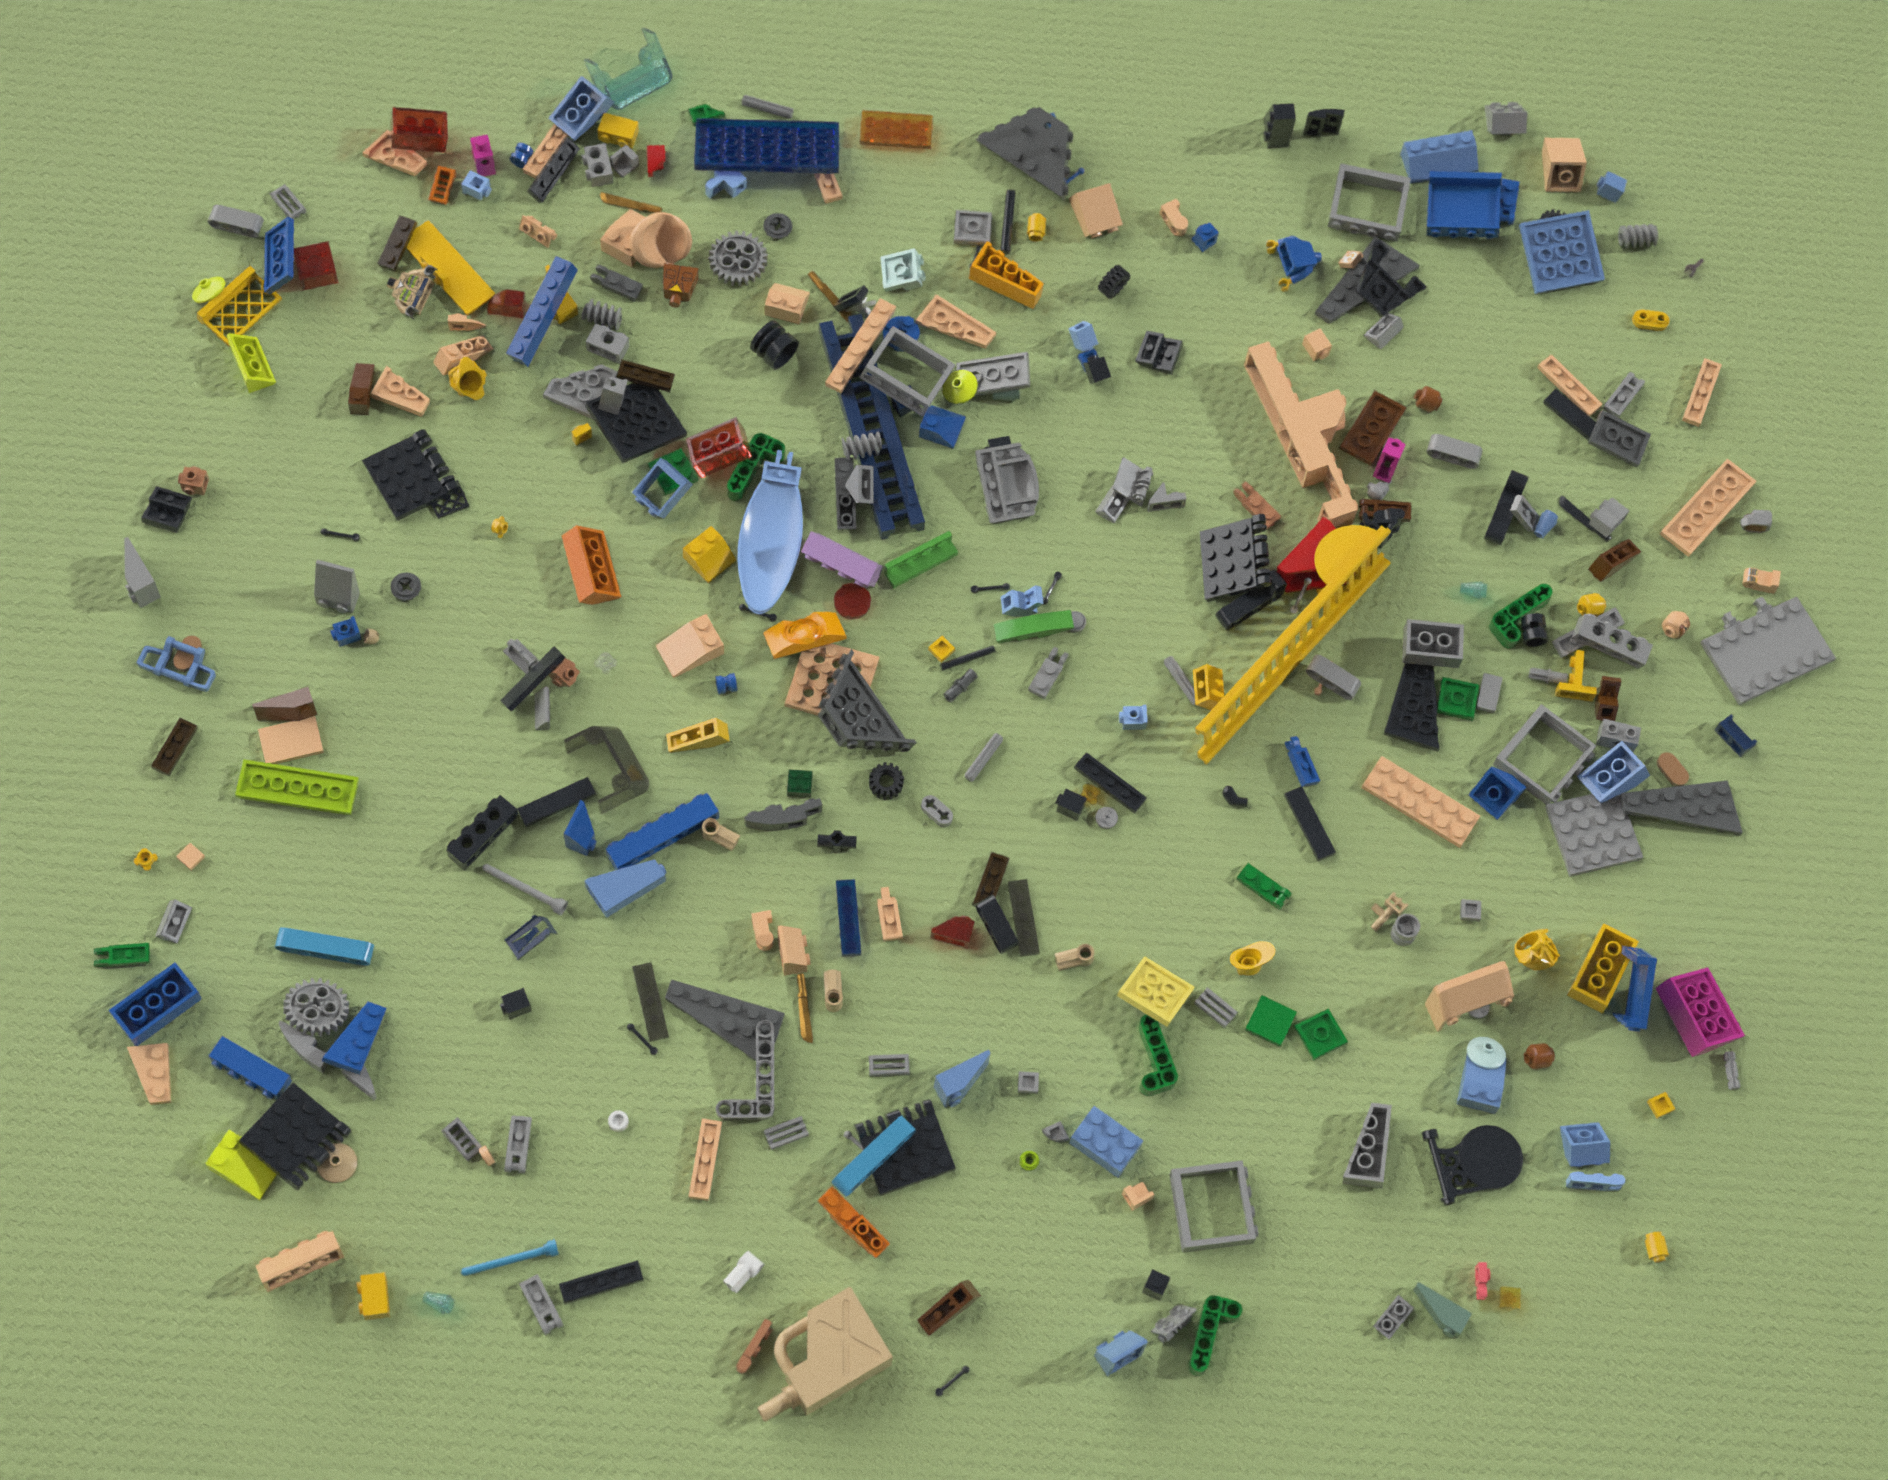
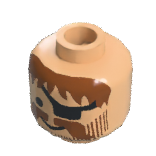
M1681 611L1671 612L1662 622L1664 633L1674 639L1681 638L1690 628L1689 617Z

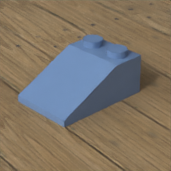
M581 76L549 119L572 139L576 140L602 118L614 101L589 80Z
M1621 741L1577 777L1600 803H1603L1635 788L1648 778L1650 774L1646 766Z
M989 1050L935 1076L934 1089L945 1108L948 1106L954 1107L961 1103V1100L988 1066L991 1054Z
M1466 1054L1456 1104L1495 1114L1500 1108L1507 1058H1505L1503 1065L1500 1067L1485 1069L1474 1064L1468 1057V1054Z
M1131 1330L1127 1333L1122 1331L1113 1337L1115 1340L1109 1344L1107 1342L1100 1344L1096 1348L1097 1351L1094 1356L1108 1377L1142 1356L1148 1343L1147 1340Z

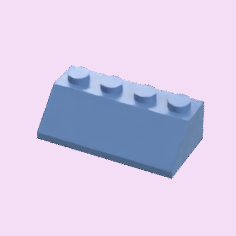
M1472 130L1404 142L1400 153L1407 176L1411 178L1410 184L1428 181L1430 171L1478 172L1477 144Z

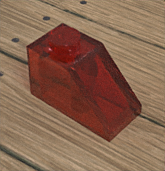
M506 289L493 294L488 303L487 314L523 318L526 307L525 292Z
M955 916L932 928L930 939L968 949L975 921L968 916Z

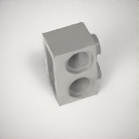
M606 144L584 147L585 154L582 155L583 165H587L588 170H585L587 181L591 180L592 187L612 184L613 173Z

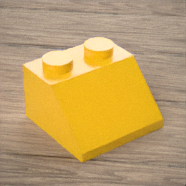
M712 526L683 548V558L707 583L736 561L724 538Z

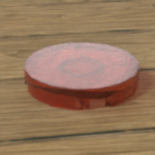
M847 583L835 592L834 607L842 617L852 620L859 619L870 610L871 596L864 587L856 583Z

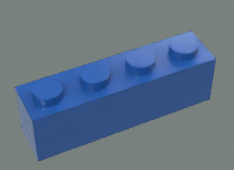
M223 1036L209 1054L212 1066L218 1070H222V1068L227 1070L229 1076L236 1080L239 1078L244 1080L246 1086L253 1090L256 1088L261 1090L262 1095L270 1100L273 1098L277 1100L292 1082L289 1074Z

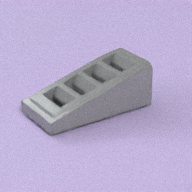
M458 1117L441 1130L442 1134L466 1161L479 1152V1148L482 1147ZM457 1126L459 1130L451 1135L450 1131ZM463 1132L465 1135L456 1141L455 1137ZM468 1138L470 1141L461 1147L460 1144ZM474 1144L475 1148L467 1154L465 1150Z

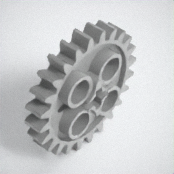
M735 231V235L728 232V237L722 234L721 240L716 239V244L711 245L712 250H709L710 269H713L714 275L718 274V280L724 278L725 284L731 281L732 286L735 282H738V285L741 286V283L744 281L748 285V280L755 282V276L760 278V272H765L768 254H766V248L763 247V242L758 243V237L752 239V233L745 236V231L741 235L738 234V231Z
M311 978L310 983L303 980L302 986L296 983L295 989L290 988V992L286 993L283 1004V1014H286L285 1020H290V1027L296 1025V1031L303 1029V1035L308 1031L312 1037L315 1032H318L320 1037L324 1031L330 1035V1029L336 1032L337 1026L342 1027L343 1021L347 1020V1014H349V1001L346 1000L347 994H342V988L336 990V983L330 986L329 980L325 983H322L321 978H319L318 982Z

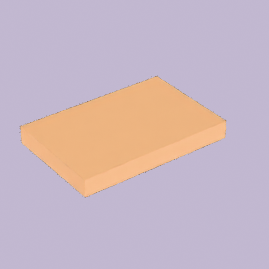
M315 716L300 721H290L258 729L265 763L279 764L324 753Z

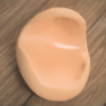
M666 212L653 213L642 219L632 231L630 238L631 252L640 264L650 268H662L664 263L674 264L689 254L692 247L691 232L684 221L677 216Z

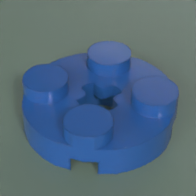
M910 316L893 317L883 329V340L892 326L905 332V334L913 339L919 340V327ZM891 342L887 345L894 348L895 351L905 352Z

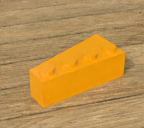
M986 241L970 268V280L1034 309L1041 298L1044 283L1027 270L1023 271L1015 261L1007 259L1002 251L994 249L988 241Z

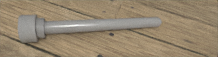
M489 864L483 865L485 872L550 905L556 914L562 915L566 910L568 901L562 898L553 899Z

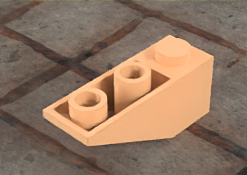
M481 335L441 347L433 363L443 376L448 375L452 368L459 365L461 358L469 357L471 360L476 361L492 351L493 347Z

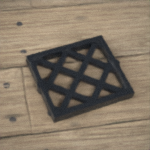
M461 486L460 493H453L458 495L456 501L450 499L451 495H449L447 498H443V500H446L444 506L438 504L439 501L431 504L438 519L470 507ZM460 497L464 498V504L459 502ZM448 502L454 503L453 508L446 507ZM436 506L442 508L440 513H437Z

